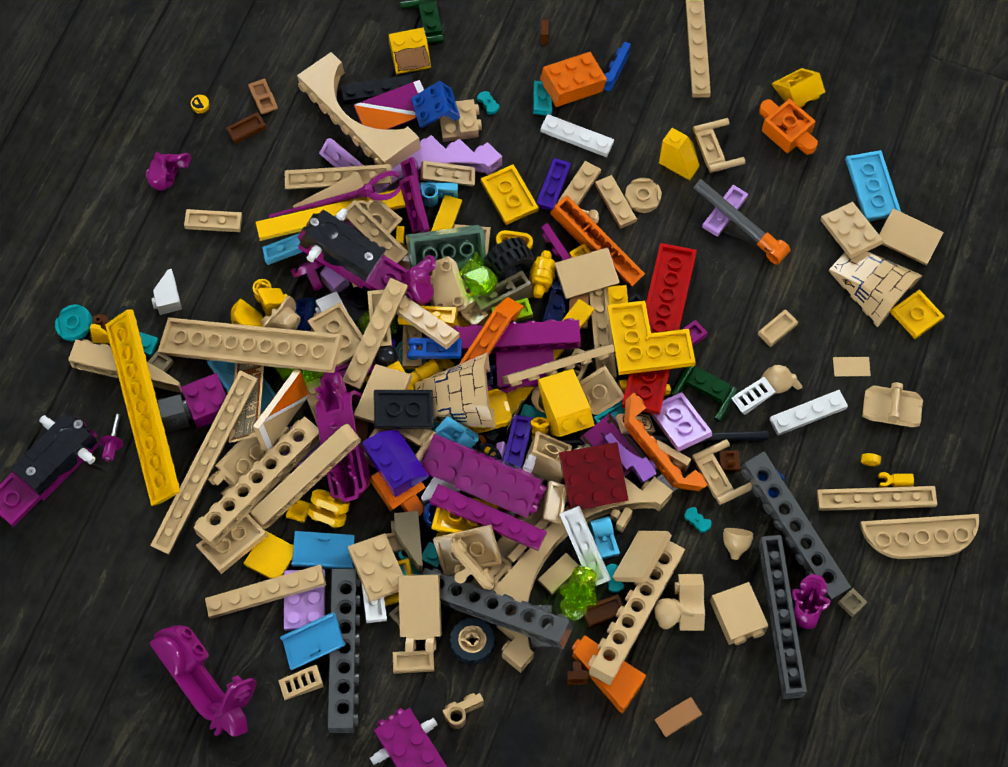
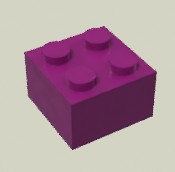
M217 373L180 387L197 429L214 422L226 398Z

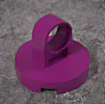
M316 259L314 262L307 261L299 265L300 268L297 271L295 268L290 270L294 278L307 274L315 291L324 288L316 270L324 264Z

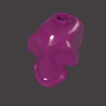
M156 152L153 160L150 162V167L146 171L149 185L159 191L170 188L175 180L174 177L178 172V168H188L192 160L190 154L165 155Z
M427 255L423 261L401 274L403 283L408 285L405 296L420 306L428 304L434 296V288L429 272L436 268L435 259L432 255Z
M816 574L807 576L801 581V589H794L792 592V598L795 603L794 616L796 626L804 629L815 628L821 612L827 609L831 602L824 596L827 593V585L824 578Z

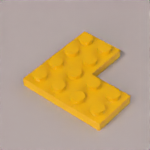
M645 301L607 305L619 375L695 366L689 329L651 333Z

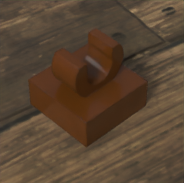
M719 451V465L723 472L740 471L739 451Z

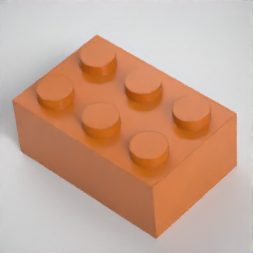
M591 52L544 66L540 81H542L544 88L551 96L555 107L603 92L607 80Z

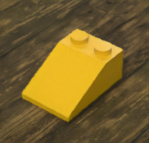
M573 369L537 379L546 417L550 421L549 430L551 435L561 437L595 426L591 408Z
M472 498L478 502H481L487 506L499 510V506L493 503ZM437 507L431 529L447 535L482 526Z

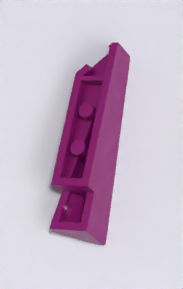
M410 157L400 163L404 179L399 181L413 234L429 232L430 228L422 200L418 163L414 157Z

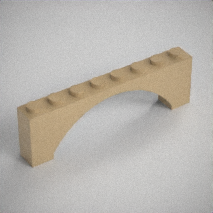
M332 52L297 75L300 90L303 93L306 92L311 101L317 103L324 114L327 113L332 122L338 124L343 133L352 138L356 146L360 145L367 157L371 156L376 165L391 164L392 168H394L421 149L419 137L408 126L405 129L397 130L376 129L362 125L345 114L337 102L338 83L341 76L345 73L342 62Z

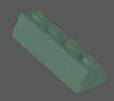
M479 225L406 235L411 268L423 261L427 255H432L435 261L449 256L457 263L458 269L484 266L483 260L486 256L484 231Z

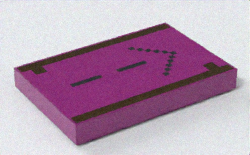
M611 414L607 415L580 437L584 444L593 447L604 445L603 438L612 433L616 440L629 452L642 459L646 457L628 434H621L618 422ZM630 468L625 472L623 471L624 477L633 470Z

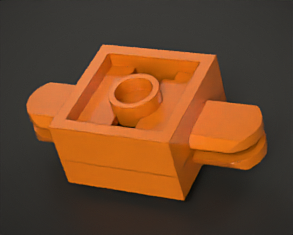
M790 98L780 107L770 99L764 100L761 103L759 114L765 118L762 132L787 154L796 146L806 155L813 154L816 151L818 141L811 135L816 121Z
M379 472L370 477V482L390 512L401 505L405 512L418 511L419 516L423 513L424 505L417 496L418 493L426 488L422 482L394 497Z

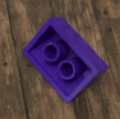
M398 429L378 432L362 442L365 453L394 497L399 496L429 477Z

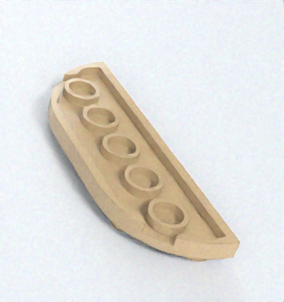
M979 514L861 521L860 527L867 542L876 551L885 556L895 559L944 557L961 552L972 542L978 530Z

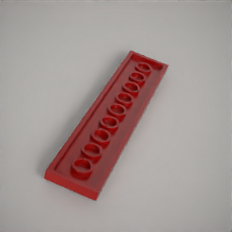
M660 243L646 301L651 333L680 329L697 250ZM670 369L629 374L622 408H625L626 399L635 393L636 396L643 400L646 407L642 412L660 415Z

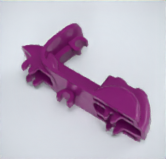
M339 372L323 375L320 380L321 387L315 388V391L319 394L316 396L319 401L316 402L315 411L321 445L345 424H349L357 434L354 413L362 396L360 392L355 390L347 392L345 382ZM359 444L327 473L330 493L334 499L341 498L343 502L355 500L362 496L364 490L370 484L368 461Z
M173 625L157 632L154 635L155 639L150 641L151 647L195 709L205 719L212 720L210 729L216 728L214 735H220L223 729L234 737L248 731V724L242 708L249 703L257 682L253 678L242 681L239 676H235L232 678L233 682L226 685L228 690L224 694L203 665L209 657L208 652L189 627Z

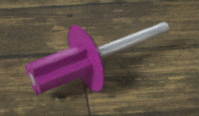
M116 414L111 435L103 436L99 440L100 444L104 447L102 458L106 462H109V460L113 461L115 451L124 446L123 441L116 437L120 414Z

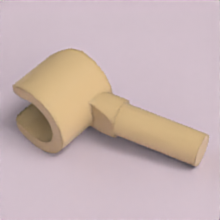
M583 210L595 224L598 223L599 216L597 210Z

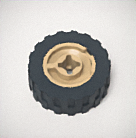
M474 617L461 620L459 624L454 626V630L451 632L450 646L453 655L457 657V660L467 665L481 664L489 659L495 646V636L490 625L486 624L484 620ZM471 638H474L476 640V642H474V645H471V643L469 642Z

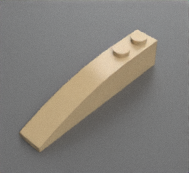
M85 339L82 341L75 340L68 359L72 368L119 378L112 349L109 345H97ZM147 362L153 387L178 393L182 392L181 385L177 380Z

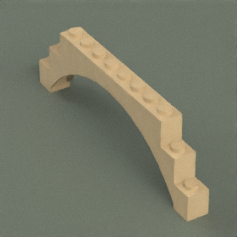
M656 477L651 481L647 480L641 489L625 478L629 501L581 509L586 523L611 514L614 508L619 511H623L625 507L630 510L650 508L660 511L671 499L673 491ZM569 505L565 507L564 511L569 510ZM563 521L560 525L549 522L543 528L544 531H547V535L539 551L531 548L527 552L523 551L517 558L518 562L513 567L509 566L504 573L505 577L501 581L497 580L494 583L492 590L496 594L501 596L507 594L520 603L521 601L529 602L532 587L543 564L553 550L569 536ZM516 610L510 611L508 616L514 615ZM497 625V628L512 640V642L508 640L502 647V658L521 673L534 658V652L529 647L528 636Z

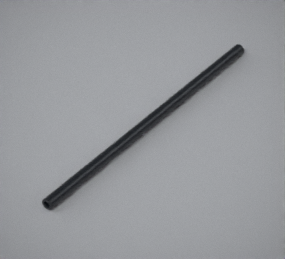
M712 432L711 437L701 442H721L726 439L728 442L768 440V432ZM665 434L651 435L656 441L659 440L664 444H672ZM629 435V437L633 440V442H634L636 445H638L637 442L633 439V437H632L631 435ZM580 437L555 438L572 447L585 445ZM529 439V443H528L527 449L530 448V445H531V443H532V439Z

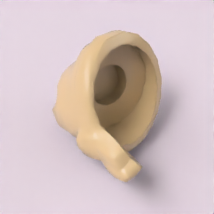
M774 365L768 368L761 376V378L765 377L776 393H783L792 386L797 390L802 388L801 383L797 380V376L792 374L786 366Z
M660 599L654 607L655 618L663 629L673 627L681 615L690 617L695 615L692 608L685 606L676 599Z

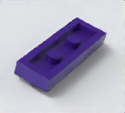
M556 158L553 159L536 203L539 208L552 211L553 207L557 204L571 163Z
M520 415L513 417L504 461L523 468L532 430L530 422L533 420V417Z

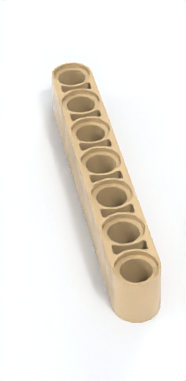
M345 424L340 427L251 510L250 515L262 529L270 527L360 443L361 439L350 425Z

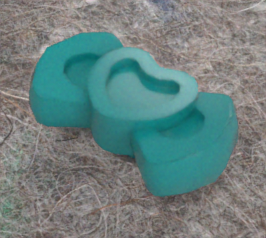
M488 91L479 93L477 102L483 103V107L486 108L488 115L496 114L500 108L499 104L493 100Z
M696 507L687 509L684 514V519L694 525L700 533L710 530L711 520L704 519L701 514H698Z
M616 564L606 566L611 578L608 581V590L612 593H619L625 587L622 582L615 581L613 578L618 568Z

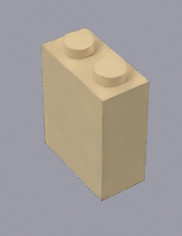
M749 582L712 595L710 603L729 645L733 643L739 645L746 642V639L749 637L758 638L765 634L768 623Z

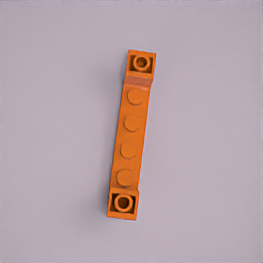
M509 297L497 305L459 364L484 353H488L489 356L510 322L516 321L524 306Z
M635 393L630 395L625 401L624 426L649 459L654 462L673 488L700 491L708 484L700 472L694 470L684 478L681 470L671 463L668 454L659 448L656 439L649 435L645 430L644 424L635 418L646 409L643 400L636 396Z

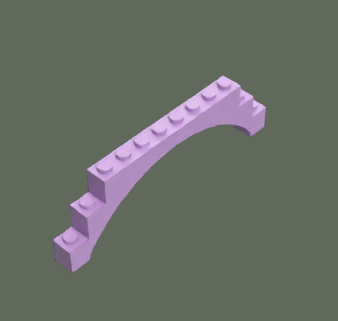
M432 135L427 139H422L420 141L421 149L408 157H414L417 160L419 178L421 176V162L423 160L475 167V172H483L487 175L492 174L502 166V156L488 142L483 146L477 147L475 152L460 139L451 142L445 149ZM401 164L392 168V171L400 174L399 178L392 176V184L373 185L375 193L396 190L397 187H400L399 181L404 179ZM349 220L344 221V223L357 230ZM327 266L321 270V281L332 293L335 291L339 293L350 286L349 280Z

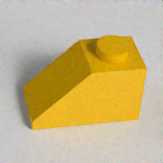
M280 288L257 289L261 306L268 317L272 315V310H277L288 296L287 294L283 295Z

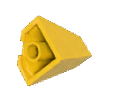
M671 128L662 141L659 163L684 178L691 180L700 166L694 144L688 136Z

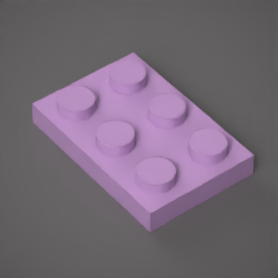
M682 392L663 400L660 415L650 413L678 452L712 436L710 428Z
M288 570V571H284V575L290 574V573H293V572H296V571H300V570ZM325 586L284 598L285 631L296 630L325 616Z

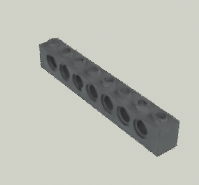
M762 452L745 462L741 466L743 477L750 481L753 486V493L756 497H760L764 503V510L767 514H771L774 519L773 523L776 529L785 536L784 541L786 545L793 549L797 562L806 569V576L811 574L819 576L826 574L829 576L830 583H826L827 593L824 595L829 600L851 588L766 453ZM757 473H762L766 480H759ZM768 490H773L776 493V498L770 497ZM779 507H784L787 510V515L781 514ZM790 523L797 526V532L790 529ZM801 540L808 543V549H804L801 546ZM812 557L819 560V566H815L812 563Z
M781 535L761 537L758 546L783 699L803 698L807 689Z
M424 569L422 575L440 574V585L444 584V587L440 589L441 605L564 649L573 629L568 617L562 614L556 616L542 607L539 609L534 608L526 601H521L520 603L507 594H503V596L498 595L492 589L479 588L477 584L471 581L457 583L454 575H443L438 569ZM462 591L460 595L455 596L456 592ZM480 597L477 602H472L474 598ZM493 604H498L495 609H490ZM516 610L514 615L508 616L510 611ZM535 617L532 622H526L528 618ZM547 624H553L550 629H544Z
M332 569L331 613L334 612L336 614L340 630L346 626L351 628L349 633H341L343 641L346 643L345 646L351 649L345 654L340 652L341 648L330 652L329 733H354V726H358V714H355V706H359V694H355V686H359V673H356V666H359L360 657L359 653H356V646H360V634H356V626H360V614H357V607L361 606V596L357 595V587H361V580L359 575H357L356 569ZM344 588L352 590L347 595L341 593ZM344 607L351 608L348 614L341 613ZM343 666L350 667L349 672L345 674L340 673L339 670ZM342 686L350 688L345 694L340 693L339 689ZM347 706L349 711L346 714H340L338 712L339 708Z

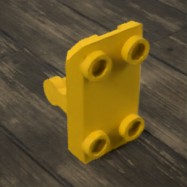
M499 389L488 391L489 406L494 409L496 429L508 426L513 417L506 393ZM464 425L477 434L493 430V428Z

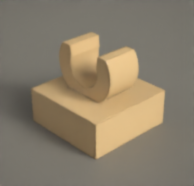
M625 507L621 513L619 510L613 509L610 514V520L616 522V531L620 533L624 531L631 519L632 510Z

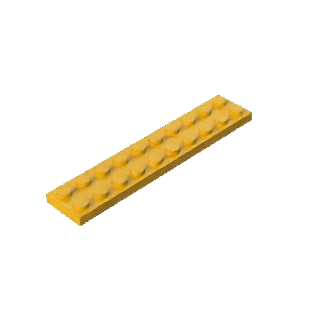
M125 310L105 324L150 503L151 506H156L179 494L180 489L151 381L146 355L143 350L137 320L133 310Z

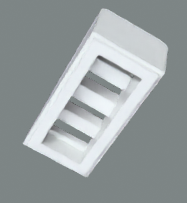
M763 377L733 396L732 400L740 411L746 415L776 393V391L767 379ZM762 384L767 389V393H764L760 388ZM755 389L761 394L759 398L754 392ZM751 394L754 401L751 402L747 395ZM744 398L748 405L745 406L741 400Z

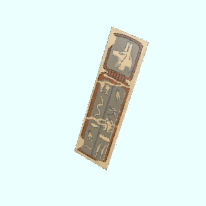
M235 363L234 380L241 370L256 377L258 381L229 436V443L257 436L253 425L259 419L261 413L264 366Z

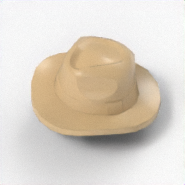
M287 296L277 310H272L270 317L265 316L261 320L260 324L262 327L296 330L300 323V316L295 313L296 303L291 296Z

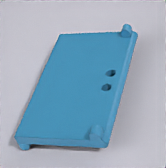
M295 531L293 561L291 565L292 567L307 568L321 565L323 569H353V561L347 549L348 546L354 544V535Z
M334 612L280 637L284 643L290 670H294L346 645Z

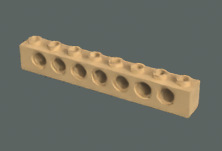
M305 416L301 420L296 421L292 429L287 434H283L274 447L269 448L265 456L260 461H256L252 465L251 470L246 475H242L238 479L237 484L232 489H228L224 493L223 498L218 503H214L204 517L202 516L196 521L193 527L196 534L214 549L320 442L318 427ZM299 437L303 438L300 442L295 441ZM284 451L290 452L288 455H281ZM270 465H276L274 469H267ZM256 479H262L260 483H254ZM248 492L246 497H240L242 493ZM229 506H234L232 511H226ZM215 520H220L218 525H212Z
M669 541L659 560L666 562V564H661L658 560L650 576H655L658 580H653L649 576L646 583H634L636 588L634 591L630 589L625 598L627 604L625 607L621 605L616 614V617H618L616 623L611 622L607 633H609L607 639L602 638L597 649L600 651L598 655L593 654L588 663L591 667L588 674L611 685L685 551L684 548ZM641 592H647L649 596H644ZM632 607H636V608H638L640 611H639V612H635V611L632 610ZM627 623L631 628H626L622 624ZM613 640H620L622 644H616ZM604 656H610L613 660L608 661Z

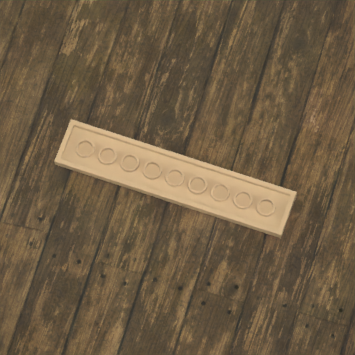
M168 318L158 352L166 356L334 373L343 336L341 334Z

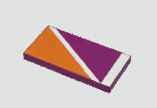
M417 80L354 104L353 107L362 125L376 129L392 130L417 120L411 98L422 92L424 88L421 81Z

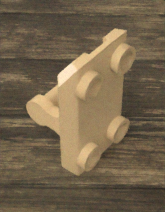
M449 256L435 261L436 268L429 272L431 284H433L434 296L430 301L431 306L456 307L457 312L465 310L469 302L466 293L467 287L464 279L461 278L457 263Z
M892 383L891 388L872 386L865 390L862 417L871 421L918 427L921 423L923 399L916 392L903 390L902 383Z
M453 537L450 540L451 551L461 562V564L454 567L455 581L457 583H464L466 578L472 574L484 589H493L495 581L493 574L487 568L483 570L467 552V545L461 538L456 540Z

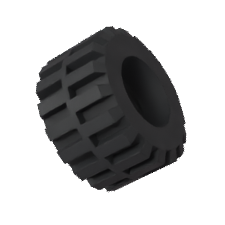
M514 237L493 247L485 256L483 265L497 284L520 271H523L525 274L532 267L535 257L523 239Z

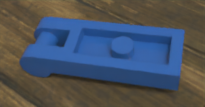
M624 42L621 48L618 47L615 54L616 60L610 63L608 69L610 72L604 74L607 78L604 90L611 91L630 54V43Z
M431 338L408 339L410 351H408L407 358L410 360L461 359L462 338L456 340L448 349H445ZM423 346V349L417 350V347Z

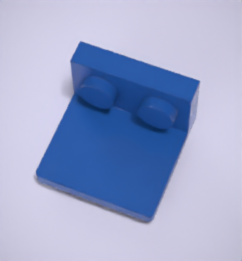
M441 81L411 98L421 128L426 127L444 115L454 121L461 118L452 89Z

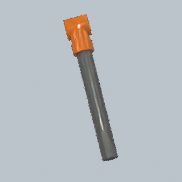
M702 179L696 183L694 189L757 242V246L766 252L767 258L772 263L778 265L791 251L786 242L782 240L777 241L768 232L764 233Z

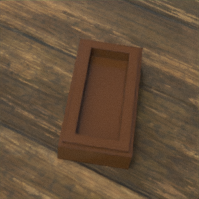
M258 112L226 127V131L234 144L267 129L265 122Z
M619 594L583 607L581 611L588 627L591 628L616 618V614L621 605L623 606Z

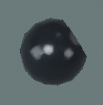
M392 346L380 347L374 360L377 365L387 367L397 362L398 353Z

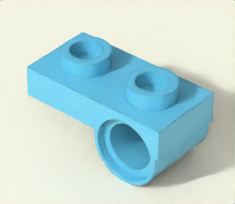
M421 182L423 204L433 207L438 203L439 198H444V195L458 198V184L452 182Z
M448 416L435 429L436 434L469 448H472L479 439L476 432Z
M607 516L589 521L591 534L602 560L618 556L620 552L613 534L614 531L610 517Z

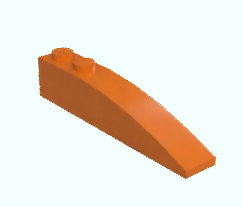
M568 195L553 207L550 214L581 245L585 244L590 252L608 247L617 276L632 287L645 275Z

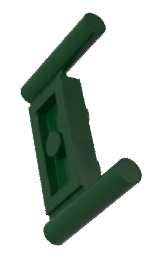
M436 0L400 2L401 9L419 6L427 44L444 41Z
M690 366L685 368L670 396L679 394L683 386L687 384L722 403L714 417L715 421L721 422L733 401L732 397L738 393V389L730 387L731 384L698 367Z

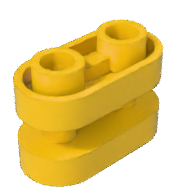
M314 490L311 496L312 503L308 509V515L311 519L329 524L333 528L344 526L347 517L345 513L348 512L350 502H343L341 498L334 499L331 493L326 490Z

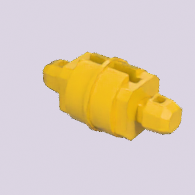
M543 251L541 257L536 258L529 272V281L535 298H542L544 292H548L555 279V261L551 259L552 254L550 251Z

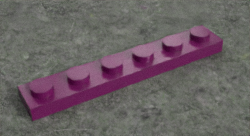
M440 484L437 485L430 499V504L479 526L492 525L493 532L536 551H539L547 535V531Z

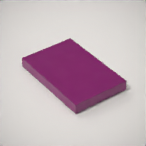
M553 347L496 351L498 389L511 387V384L503 383V376L554 361ZM546 373L539 374L540 378L547 376ZM526 378L522 380V384L512 387L524 388L537 387L539 385L537 379L529 381Z

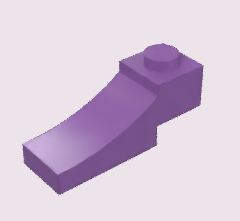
M612 433L603 438L605 444L618 442ZM618 442L624 472L631 468L641 484L657 474L655 471L657 468L651 459L637 457Z

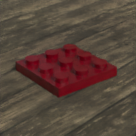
M618 442L559 453L569 509L580 506V509H587L629 501Z

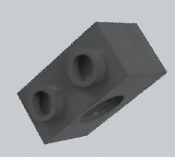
M181 395L157 400L167 433L190 427L188 420L192 419L187 401H182Z

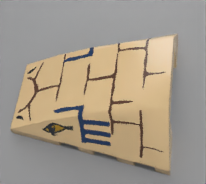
M868 251L852 259L844 252L829 269V272L839 284L851 294V298L857 301L863 308V312L871 317L877 328L886 319L892 307L908 289L911 290L922 277V275Z
M484 353L415 383V390H433L434 423L441 424L448 416L462 425L496 429L494 409L489 406L486 373L490 372L488 353Z

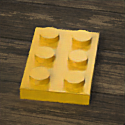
M514 164L481 178L483 187L505 225L538 211V205Z

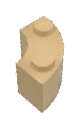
M678 574V582H674V594H678V601L692 608L695 612L694 617L680 616L677 621L679 622L680 631H704L703 575Z

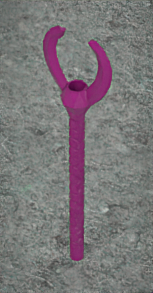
M396 171L382 172L358 190L269 215V219L357 197H366L379 201L391 199L400 192V187H397L395 191L389 194H377L373 185L388 176L399 178L400 174Z

